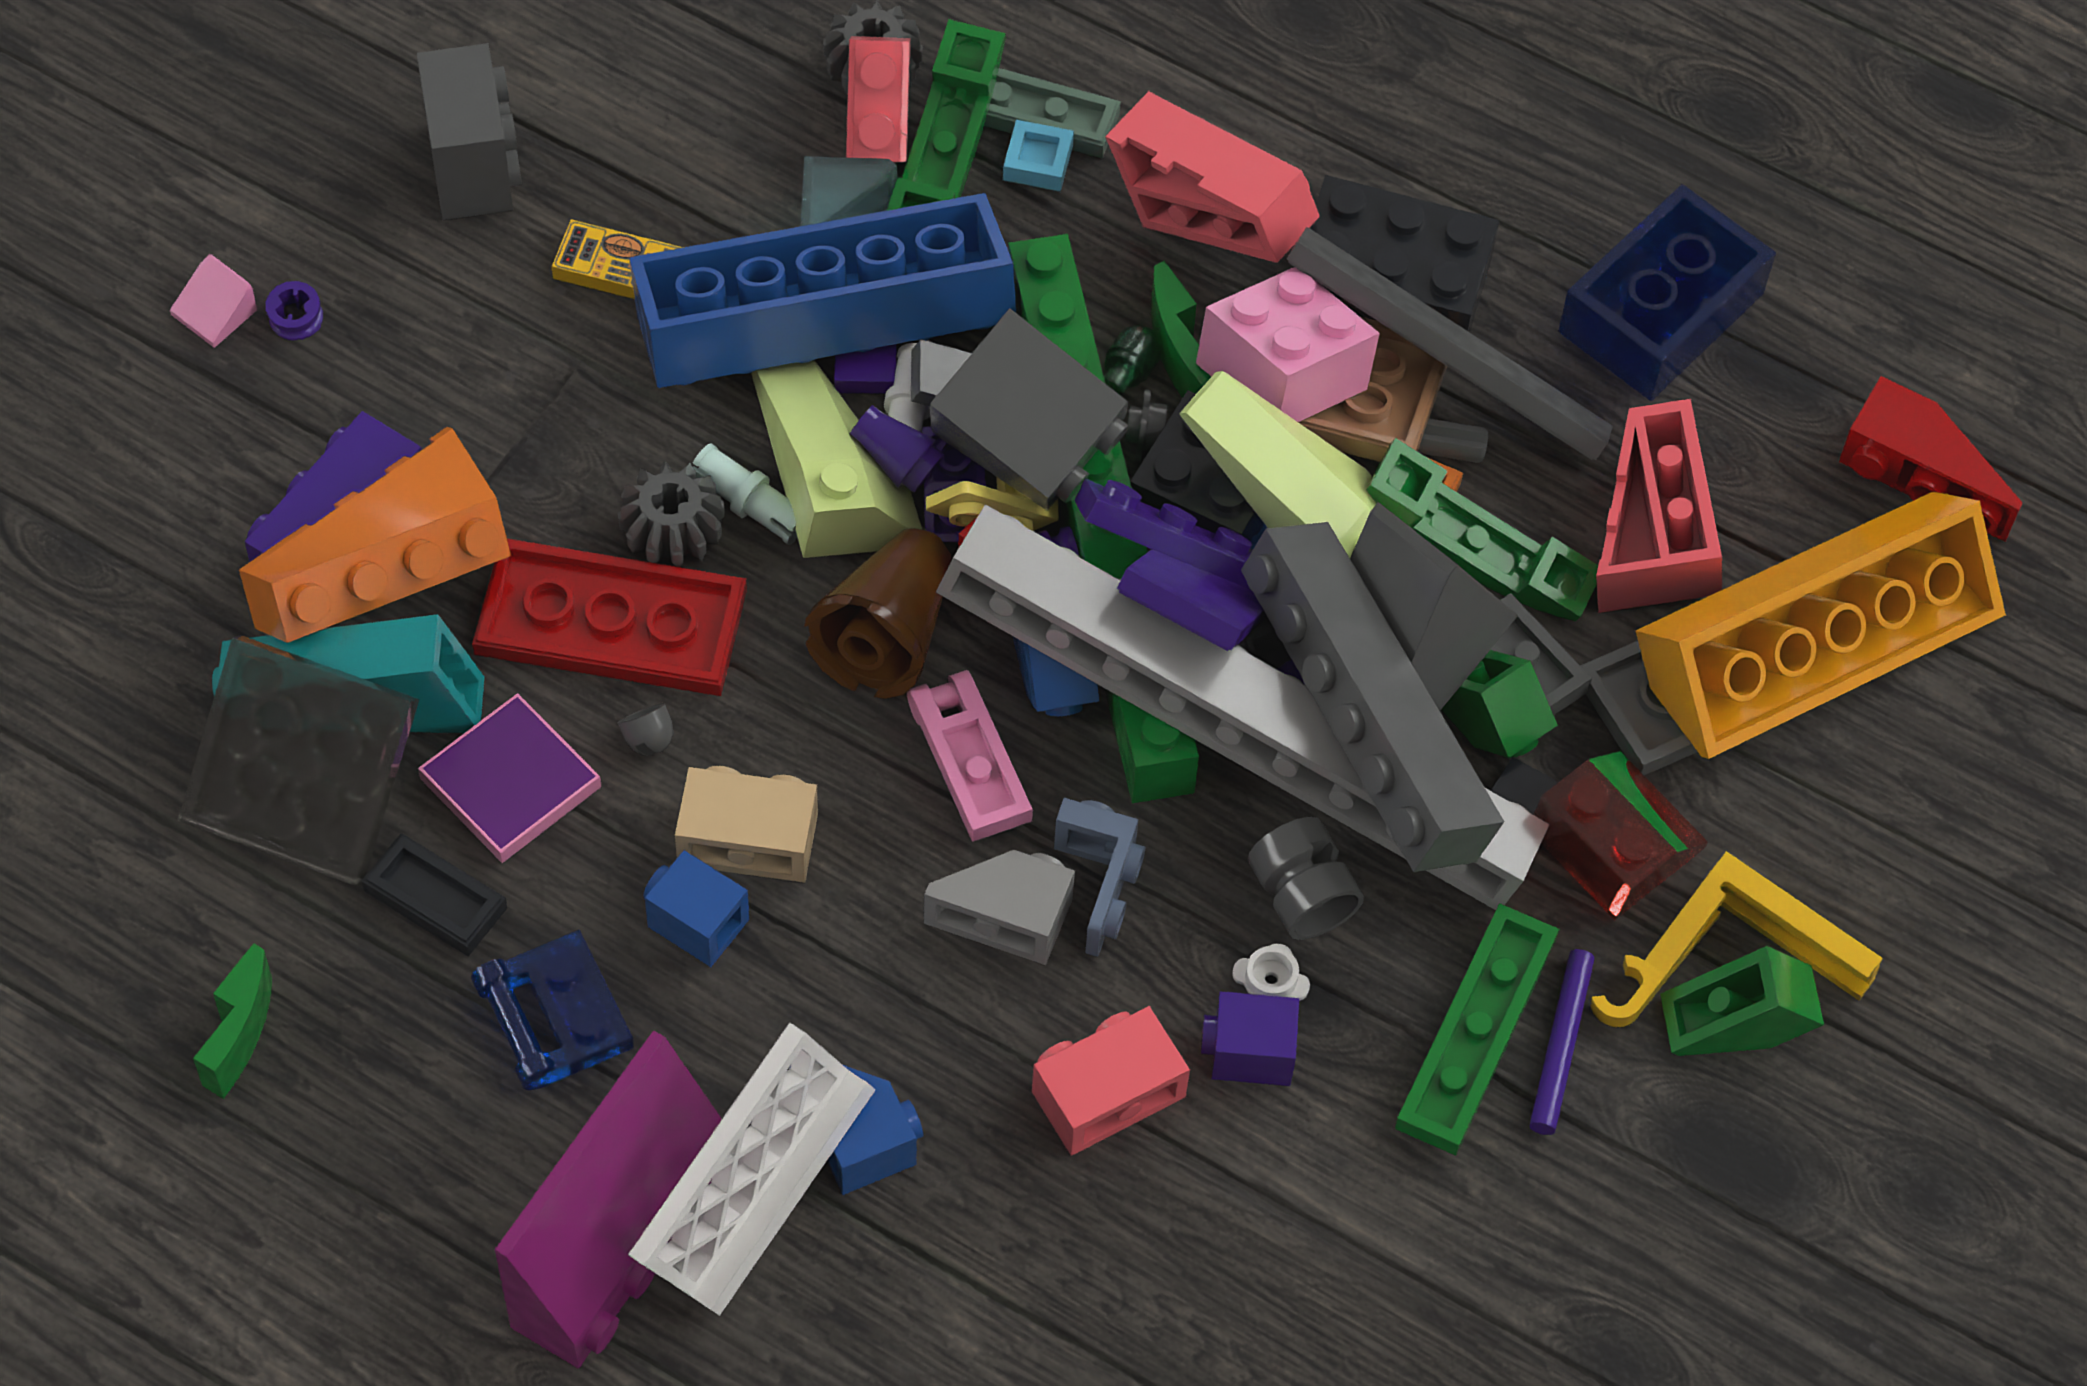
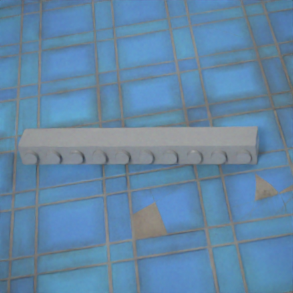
M984 505L953 557L936 593L1405 858L1399 846L1393 840L1390 830L1370 795L1364 789L1342 746L1334 737L1332 729L1314 697L1299 679L1278 671L1250 655L1239 645L1232 651H1226L1119 593V589H1117L1121 579H1117L1081 559L1072 550L1060 547L1028 529L1014 517L1004 515L990 506ZM1486 789L1505 822L1478 861L1426 871L1496 910L1499 903L1502 905L1506 904L1524 881L1549 824L1530 814L1523 806L1509 802Z

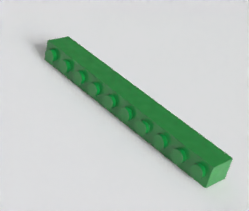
M1068 234L1009 242L1008 252L1012 259L1014 270L1016 313L1105 383ZM1120 441L1107 455L1098 450L1083 467L1089 473L1087 479L1105 486L1108 480H1114L1131 488ZM1077 493L1067 503L1059 498L1065 526H1069L1073 532L1081 559L1109 575L1121 579L1125 570L1148 552L1146 546L1086 522L1074 501ZM1105 689L1132 804L1195 793L1199 761L1195 739Z

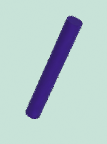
M1574 949L1569 952L1529 1125L1532 1131L1542 1135H1552L1556 1132L1595 960L1592 953L1581 949Z

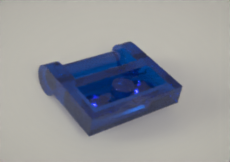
M580 929L508 960L495 959L486 962L471 974V980L478 995L482 998H488L518 1061L515 1072L525 1090L530 1091L545 1087L634 1048L630 1030ZM529 982L560 1049L553 1052L542 1051L513 991L514 988Z

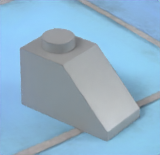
M1011 850L929 883L924 894V924L1046 965L1073 900L1075 870L1066 868L1059 860L1046 854L1034 853L1028 855Z

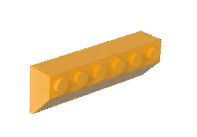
M1931 492L1637 629L1635 632L1650 689L1700 756L1710 759L2006 616L1980 501Z

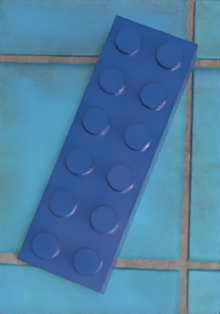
M985 193L629 257L637 318L658 388L672 385H688L699 380L731 374H748L758 369L796 362L807 363L818 358L855 351L866 352L877 347L914 340L919 341L920 339L929 340L936 336L968 330H984L995 326L1009 308L1016 313L1013 262Z

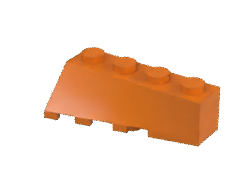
M444 428L429 439L431 444L411 458L402 457L384 470L386 475L360 493L351 492L333 504L336 508L312 526L303 525L239 569L255 629L289 643L511 556L497 498L453 428Z

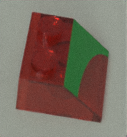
M1621 751L1585 761L1544 793L1533 813L1534 816L1549 824L1541 844L1614 921L1701 852L1708 844L1706 839Z

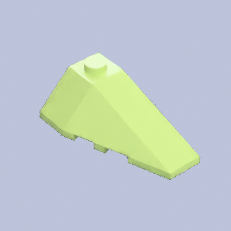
M815 360L807 363L796 362L758 369L751 372L785 495L791 503L795 516V530L803 558L874 552L880 550L905 529H922L911 491L903 484L897 488L861 443L850 435L851 430L859 420Z
M1215 372L1179 415L1268 528L1329 522L1347 555L1351 558L1369 513L1376 505V502L1366 491L1372 479L1370 473L1366 468L1226 372Z

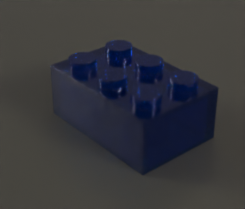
M1681 184L1567 291L1558 332L1649 401H1652L1764 294L1776 252L1688 187Z

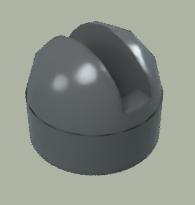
M665 703L647 707L618 721V726L625 742L631 750L641 756L665 751L671 743L674 734L672 720Z

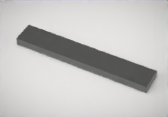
M1306 227L1287 257L1289 264L1308 274L1318 283L1591 460H1597L1608 444L1613 428L1611 424Z

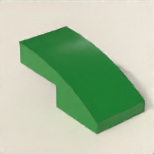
M254 943L213 993L222 1023L193 1058L202 1086L222 1099L226 1097L251 1058L260 1038L271 999L272 975L265 950Z

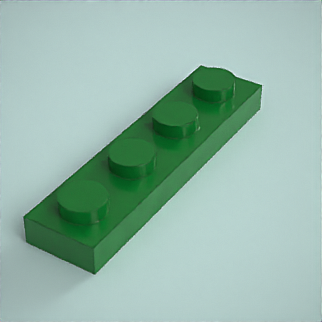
M1499 903L1401 1109L1395 1126L1396 1130L1450 1154L1457 1155L1559 933L1558 928Z

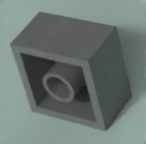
M488 43L418 52L417 60L442 220L512 211L511 186L522 185L517 155L515 127L512 113L510 114L504 66L492 67Z

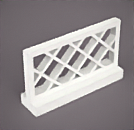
M789 1023L628 1255L720 1316L875 1092V1089L845 1068L805 1032Z

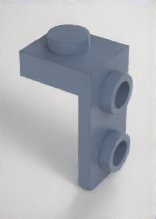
M1064 798L1056 818L1054 849L1109 865L1087 929L1085 953L1098 957L1105 936L1116 939L1119 934L1127 902L1118 898L1124 881L1136 883L1146 847L1136 844L1138 819L1115 813L1113 809L1101 802L1092 800L1077 802Z

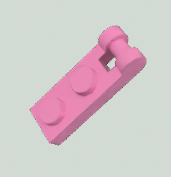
M964 670L949 675L948 683L931 689L927 684L909 689L907 691V699L916 723L921 726L972 842L1032 822L1033 809L970 672ZM956 706L959 711H962L945 718L941 715L942 711Z

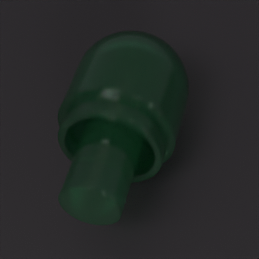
M1143 325L1127 327L1120 332L1106 352V359L1104 361V367L1107 372L1104 377L1105 384L1120 396L1127 387H1136L1146 381L1161 358V341L1152 329Z

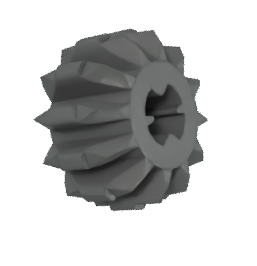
M876 0L871 9L864 10L853 2L848 11V16L834 14L831 31L826 32V38L823 41V54L827 59V71L831 80L842 81V87L846 95H848L849 39L851 36L910 38L909 86H912L913 79L916 77V69L920 68V63L923 60V45L920 44L916 20L904 19L900 5L884 11L878 0Z
M665 460L660 467V474L653 475L640 468L639 475L636 477L637 485L624 486V491L621 495L622 507L618 513L619 528L623 530V534H626L627 546L631 549L632 554L646 551L647 560L651 563H658L664 557L671 558V562L675 567L681 566L684 560L683 556L687 554L703 561L704 555L707 553L706 544H718L722 535V518L725 517L724 502L720 499V496L716 495V486L711 476L696 479V470L693 469L691 463L679 473L672 472V468Z

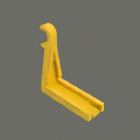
M1726 851L1646 959L1643 960L1637 956L1625 955L1623 961L1625 976L1635 978L1640 984V988L1629 1002L1623 1006H1615L1607 1001L1605 995L1593 996L1590 1007L1596 1018L1606 1025L1624 1027L1633 1023L1673 972L1718 920L1721 914L1718 910L1719 906L1727 909L1802 962L1811 965L1812 969L1857 1000L1862 998L1874 982L1883 958Z

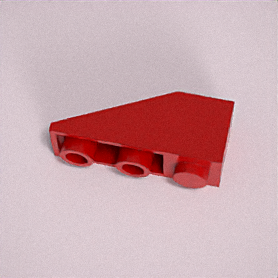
M1880 376L1850 428L1839 462L1853 468L1857 474L1864 478L1878 480L1907 494L1913 501L1931 492L1979 500L1987 534L2006 542L2023 502L1937 402Z

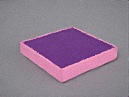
M518 693L418 768L420 779L501 863L505 862L601 788L600 776Z

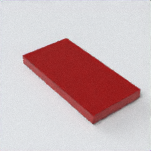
M507 539L511 556L494 563L472 643L474 655L716 696L722 695L747 592V578Z

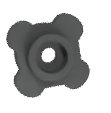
M1145 390L1142 407L1130 406L1127 423L1129 428L1126 431L1125 442L1137 444L1135 462H1141L1142 451H1150L1166 423L1168 405L1150 402L1151 390Z

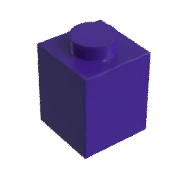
M1220 991L1216 1016L1204 1015L1201 1054L1213 1055L1212 1079L1291 1086L1296 1060L1299 998Z

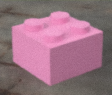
M1293 267L1207 306L1196 364L1211 377L1215 372H1226L1282 412L1300 422L1368 389L1380 333L1311 276Z

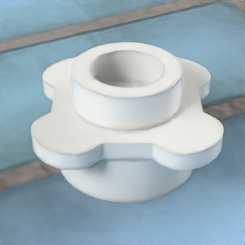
M1272 944L1256 950L1249 959H1239L1233 968V979L1235 982L1244 985L1249 994L1299 998V1001L1308 995L1310 982L1306 976L1299 974V965L1296 958L1293 956L1292 951L1283 944ZM1274 975L1277 978V982L1269 984L1266 982L1265 977Z

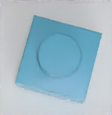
M1016 119L1003 166V180L1061 192L1073 147L1074 131Z

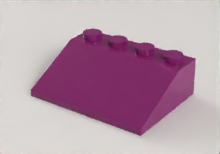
M654 1030L495 1249L510 1328L578 1369L591 1351L599 1354L605 1349L618 1327L619 1318L616 1315L630 1296L638 1299L653 1280L655 1272L628 1254L722 1121V1118L668 1040Z

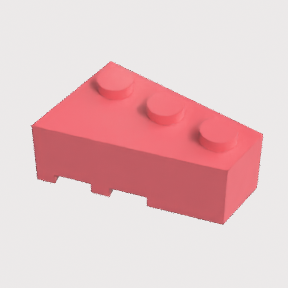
M1149 91L1105 136L1144 228L1278 263L1298 241L1306 227L1310 228L1320 217L1310 192L1309 182L1302 170Z
M1691 399L1629 408L1616 472L1614 496L1607 518V532L1596 575L1598 613L1708 597L1722 590V554Z

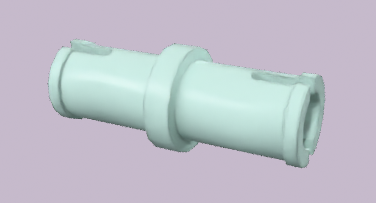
M712 443L705 446L693 461L694 465L699 466V468L693 466V469L696 470V479L711 476L716 486V493L731 503L730 510L741 518L749 515L782 538L788 545L796 540V520L791 503L786 496L769 485L770 478L759 470L751 473L719 451Z

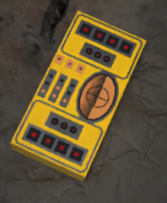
M571 219L552 265L553 279L635 299L629 257L684 247Z

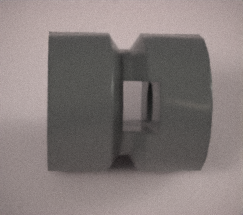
M1317 817L1295 819L1279 826L1259 840L1248 856V862L1263 889L1268 894H1276L1273 907L1288 934L1293 939L1298 940L1314 938L1333 930L1353 916L1364 901V894L1344 862H1336L1339 850L1323 822Z

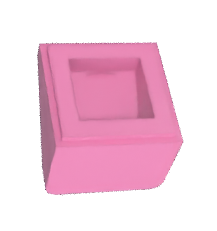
M209 254L190 278L170 309V313L179 322L215 348L257 311L252 286L216 257Z

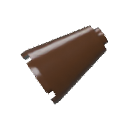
M909 528L901 531L813 606L806 617L804 627H809L810 633L805 642L808 652L821 670L841 686L855 691L859 683L867 687L878 689L874 697L887 699L904 695L916 684L924 668L943 596L936 593V590L952 561L950 551L941 538L930 531Z

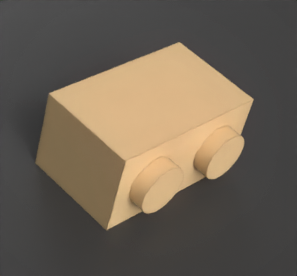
M712 766L707 769L689 767L675 832L677 858L685 850L717 871L805 883L818 817L817 785L805 783L801 779L790 775H775L771 778L744 775L735 769L725 766Z

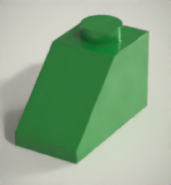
M1490 650L1441 709L1475 748L1506 758L1518 757L1528 753L1537 746L1538 738L1558 726L1531 661Z
M1769 946L1758 949L1660 993L1671 1053L1678 1056L1770 1049L1824 1026L1812 966Z

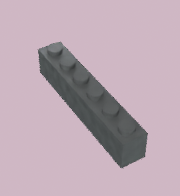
M1329 522L1266 528L1241 571L1413 872L1477 862L1505 821Z

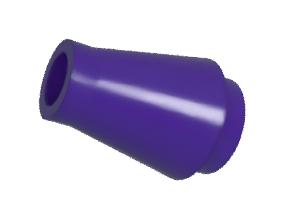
M873 405L863 414L850 432V435L861 443L897 488L903 484L913 493L922 486L945 455L934 446L936 439L882 413Z

